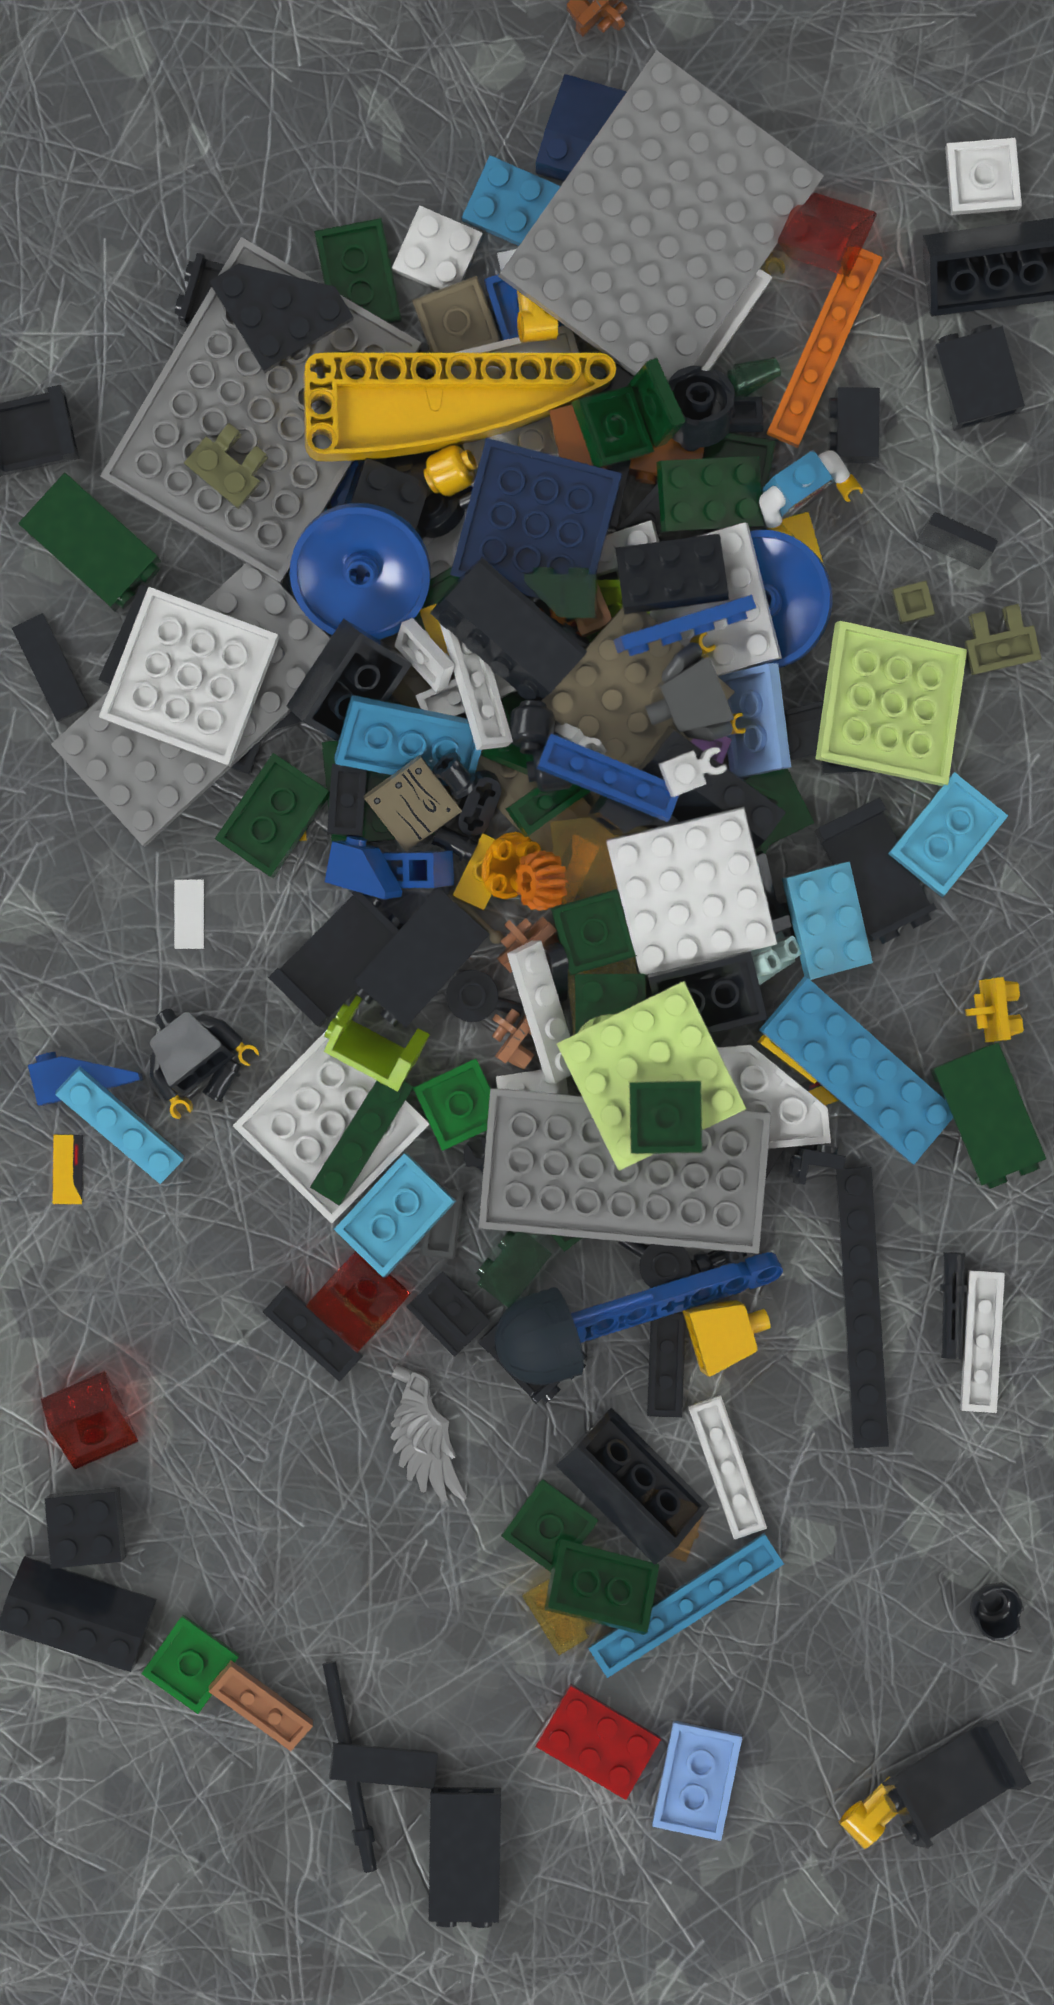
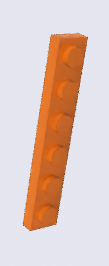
M851 243L770 424L767 435L796 448L799 447L883 257Z

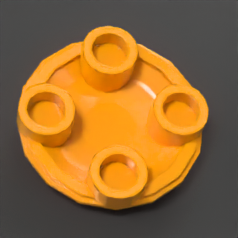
M516 831L505 833L494 840L486 851L482 862V879L485 888L494 897L504 900L517 897L518 885L514 881L517 879L516 866L520 865V858L522 856L534 853L535 851H541L540 845L532 841L528 836L524 837L522 833Z

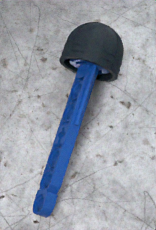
M772 1252L762 1253L746 1258L745 1262L738 1264L730 1263L573 1313L570 1312L558 1288L551 1287L548 1290H542L523 1297L506 1309L496 1327V1351L505 1369L523 1382L542 1385L561 1382L564 1379H570L573 1376L583 1374L584 1362L580 1343L732 1296L748 1288L751 1290L769 1284L782 1275L783 1269L776 1254Z

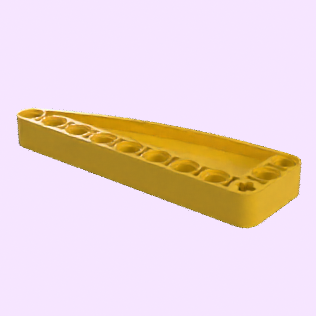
M316 353L306 361L303 376L306 452L309 457L321 462L365 460L366 458L379 459L418 454L443 449L451 444L462 445L482 440L549 417V410L572 405V402L577 399L604 391L615 376L616 365L610 356L603 353ZM350 366H358L363 370L364 376L360 379H352L346 374V369ZM385 366H393L399 372V377L392 380L387 379L382 375L381 369ZM420 366H427L432 369L434 377L427 380L422 379L417 375L416 369ZM455 366H462L468 371L469 377L462 380L457 379L452 375L451 369ZM496 366L502 370L504 377L497 380L492 379L487 375L486 368ZM524 366H531L537 371L538 377L532 380L527 379L521 374L520 369ZM565 366L571 370L573 377L566 380L561 379L556 374L555 368ZM593 366L602 367L606 371L607 377L601 380L596 379L592 376L590 368ZM316 367H322L323 373H325L324 378H317ZM318 400L325 401L330 406V411L326 414H317L313 411L311 405ZM317 435H324L329 438L331 445L326 449H318L312 443V439Z

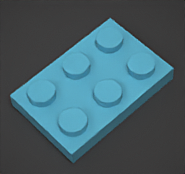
M954 772L949 777L948 785H943L888 854L939 896L943 897L1006 820L1008 815Z
M842 862L782 878L795 938L801 951L799 956L804 977L812 980L873 963L850 862Z
M404 1153L334 1230L384 1278L392 1272L454 1205L456 1200L410 1155Z

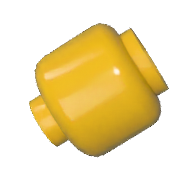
M451 444L428 457L423 473L427 484L434 493L438 494L440 492L444 496H452L474 483V470L478 465L470 450L464 451L458 445Z

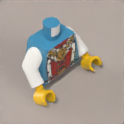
M812 450L769 480L761 489L763 494L760 496L759 504L765 524L768 527L767 530L782 532L793 537L781 524L782 517L834 482H836V488L847 502L851 501L848 497L850 492L858 489L862 494L863 488L854 475L850 474L836 452L828 450L817 455Z

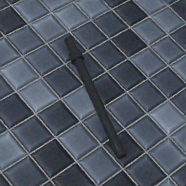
M336 1661L323 1663L338 1743L352 1744ZM346 1781L355 1829L352 1830L354 1844L359 1846L364 1873L377 1870L372 1845L375 1842L373 1827L368 1824L360 1782Z

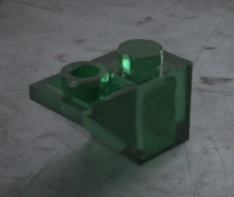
M535 567L533 568V574H524V581L560 618L597 619L598 576L589 575V568H568V574H554V568Z

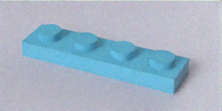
M80 1066L56 1090L55 1095L159 1184L184 1160V1155Z

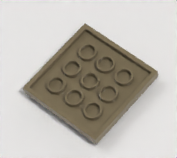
M622 606L585 648L587 653L581 661L540 702L547 705V708L554 713L555 720L561 725L567 723L579 728L584 736L599 739L607 750L603 755L638 769L666 729L670 726L676 730L672 718L652 726L645 706L663 699L658 686L662 682V672L674 655L685 646L679 641L662 646L661 640L648 644L649 651L631 657L628 650L617 653L614 639L659 624L647 612L624 615ZM718 677L725 697L728 700L735 691ZM679 732L688 740L692 741L693 738H688L683 732Z

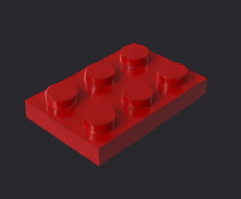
M570 1684L538 1738L535 1747L626 1800L660 1743L661 1737Z

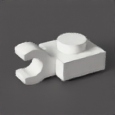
M555 720L554 735L603 754L607 752L599 739L586 737L579 728L567 723L561 725Z

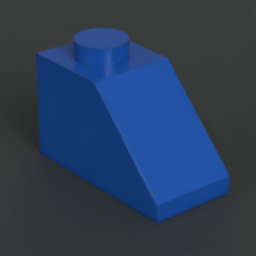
M347 835L346 840L332 841L325 876L326 883L381 899L399 898L402 896L403 890L379 848L367 845V839L358 836Z

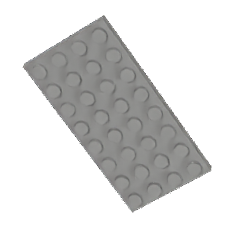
M246 563L200 605L280 636L230 767L99 718L108 692L51 744L144 847L291 712L286 705L330 640L329 636L304 614L298 603L278 581Z
M490 1088L479 1228L759 1254L771 1113L743 1110L702 1130V1153H656L618 1171L582 1096Z

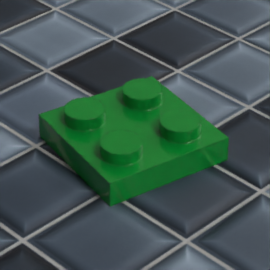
M477 1059L471 1060L413 1088L442 1151L487 1131L490 1087Z
M182 1615L141 1674L196 1714H199L212 1696L209 1692V1685L231 1660L235 1663L240 1654L188 1617Z

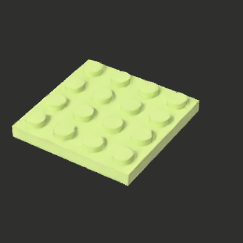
M836 622L815 759L939 786L948 785L967 649L849 622Z
M684 981L557 1043L618 1171L653 1155L631 1154L629 1082L701 1081L702 1130L746 1109Z

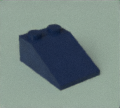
M564 74L536 159V174L564 182L627 91Z

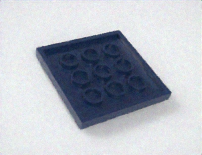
M486 438L450 575L460 578L483 557L524 595L586 611L623 474Z

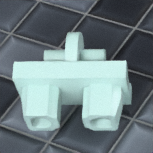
M781 930L776 934L777 945L751 950L759 985L796 961L795 958L801 955L800 947L793 935L785 938Z

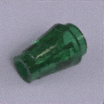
M775 357L734 364L733 369L727 371V377L734 387L735 395H744L746 397L781 376V368Z

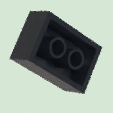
M343 619L286 707L302 722L339 742L351 696L387 702L412 663L394 648Z

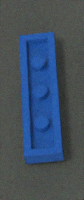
M752 595L745 596L620 636L613 641L617 653L628 650L631 657L649 651L648 644L661 640L662 646L683 640L681 633L694 630L696 636L714 630V623L726 619L728 625L748 619L746 612L755 609L756 605Z
M552 733L547 740L537 765L539 770L666 822L670 820L679 795L675 797L670 796L665 780Z

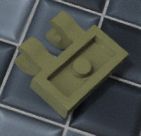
M228 423L215 442L206 436L186 459L184 464L239 510L261 484L254 477V474L269 457L259 447L255 446L247 455L242 465L236 462L227 452L239 440L242 434Z
M1019 604L1002 608L1003 619L1008 631L990 635L985 611L968 616L974 639L966 640L964 643L972 675L1041 660L1034 625L1023 626Z

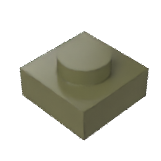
M927 581L892 589L891 592L900 624L935 615Z

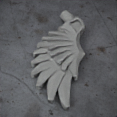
M397 1364L391 1377L407 1384L400 1401L402 1405L394 1413L395 1419L391 1422V1426L393 1428L396 1427L391 1435V1439L394 1441L398 1439L393 1452L397 1454L402 1450L399 1466L404 1468L408 1462L407 1480L412 1481L416 1474L421 1492L427 1491L429 1476L432 1487L443 1502L448 1500L445 1485L455 1496L464 1501L467 1496L451 1461V1458L456 1457V1453L449 1436L450 1420L434 1407L430 1396V1379L421 1372L412 1371Z

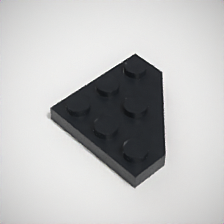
M240 263L209 281L264 374L354 320L352 313L334 286Z

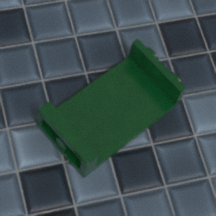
M65 472L18 523L26 533L37 540L114 612L119 607L125 609L136 596L135 589L143 581L146 584L150 582L160 570L157 566L161 562L159 557Z
M999 1042L930 1069L934 1081L939 1082L977 1175V1178H975L977 1185L987 1184L988 1189L1008 1182L1006 1175L1019 1171L1020 1175L1023 1176L1040 1169L1038 1162L1046 1160V1156Z

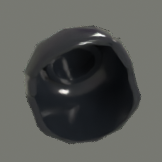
M1002 1582L985 1584L974 1594L970 1604V1616L976 1628L983 1636L993 1641L1007 1640L1021 1628L1019 1621L1024 1607L1015 1589Z

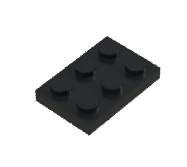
M720 533L615 548L624 615L729 600Z

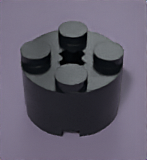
M689 366L675 372L668 381L686 421L672 439L680 443L681 447L687 451H695L702 447L714 445L727 436L730 431L735 390L728 377L718 370L713 369L712 372L701 370L702 366Z

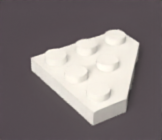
M751 1044L717 1048L746 1107L745 1110L771 1113L768 1149L831 1143L827 1106Z

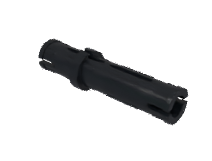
M944 1252L943 1283L940 1284V1291L943 1292L941 1358L963 1359L964 1292H968V1285L964 1284L966 1253ZM955 1272V1301L952 1302L953 1273ZM952 1309H955V1316H954V1338H951V1335H952Z

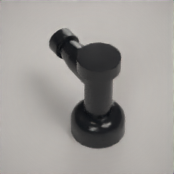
M719 1250L708 1255L705 1252H698L693 1255V1259L701 1273L714 1269L728 1261L738 1264L747 1256V1253Z

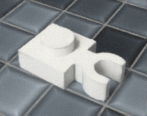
M718 747L709 748L701 754L698 760L695 752L690 751L660 763L659 767L670 796L675 797L705 785L706 781L703 776L705 773L709 775L723 773L727 769L726 765L714 768L709 762L710 757L713 754L719 753L720 749Z

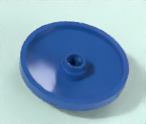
M367 503L339 505L314 518L299 536L290 563L291 587L298 605L316 626L331 635L334 634L343 619H346L379 640L399 632L402 622L411 618L414 619L418 615L426 600L431 579L428 552L417 531L395 512Z
M754 530L750 531L782 657V659L764 664L778 663L779 668H782L803 658L821 639L831 616L832 587L822 561L806 544L782 532Z

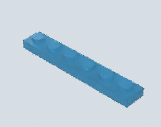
M763 1533L653 1604L647 1634L641 1635L616 1628L589 1645L588 1649L605 1676L609 1678L775 1571L784 1563L765 1533Z

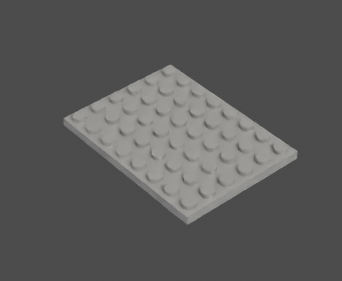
M656 50L498 277L600 352L610 356L614 362L633 376L638 373L646 361L658 358L667 381H669L671 376L678 370L693 366L824 175Z
M243 237L240 238L219 273L220 275L240 263L318 282ZM211 287L100 477L282 584L290 570L291 557L299 536L314 518L325 511L354 462L316 461L309 457L306 452L303 382L306 361L316 353H418L422 342L341 296L352 313L354 320L264 374ZM350 366L346 369V374L352 379H360L364 376L363 370L358 366ZM385 366L381 369L382 375L387 379L392 380L399 377V372L393 366ZM316 367L317 378H324L325 373H323L322 367ZM318 400L311 405L313 411L317 414H326L330 411V406L325 401ZM228 423L242 434L239 440L227 452L236 462L242 465L247 455L255 446L259 447L269 457L254 474V477L261 484L239 510L184 464L186 459L206 436L215 442ZM317 435L312 439V443L318 449H326L331 445L329 438L324 435Z

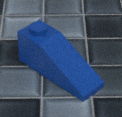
M453 851L382 852L401 888H437L454 885Z
M56 1052L35 1056L36 1063L28 1065L38 1106L62 1101L55 1095L56 1090L79 1066L106 1089L143 1080L142 1073L69 1057H57Z

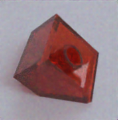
M814 192L804 205H797L791 210L778 238V243L789 258L849 277L877 213Z
M355 1251L316 1293L306 1307L358 1353L411 1293L391 1274L383 1278Z
M105 1371L41 1398L48 1429L74 1469L139 1442L120 1395Z

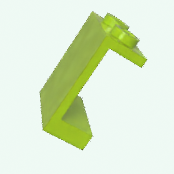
M356 995L349 1006L346 1004L342 1005L336 1018H333L324 1034V1037L329 1039L323 1052L398 1091L418 1060L430 1034L418 1028L407 1046L403 1048L352 1020L363 999Z

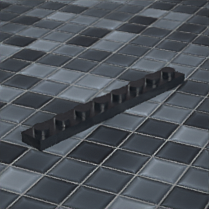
M872 1167L836 1169L853 1448L889 1447Z

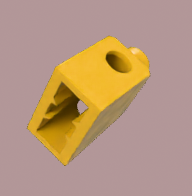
M738 1300L705 1304L683 1311L700 1371L708 1377L755 1353L758 1347L754 1334L771 1328L765 1309L748 1314L745 1305Z

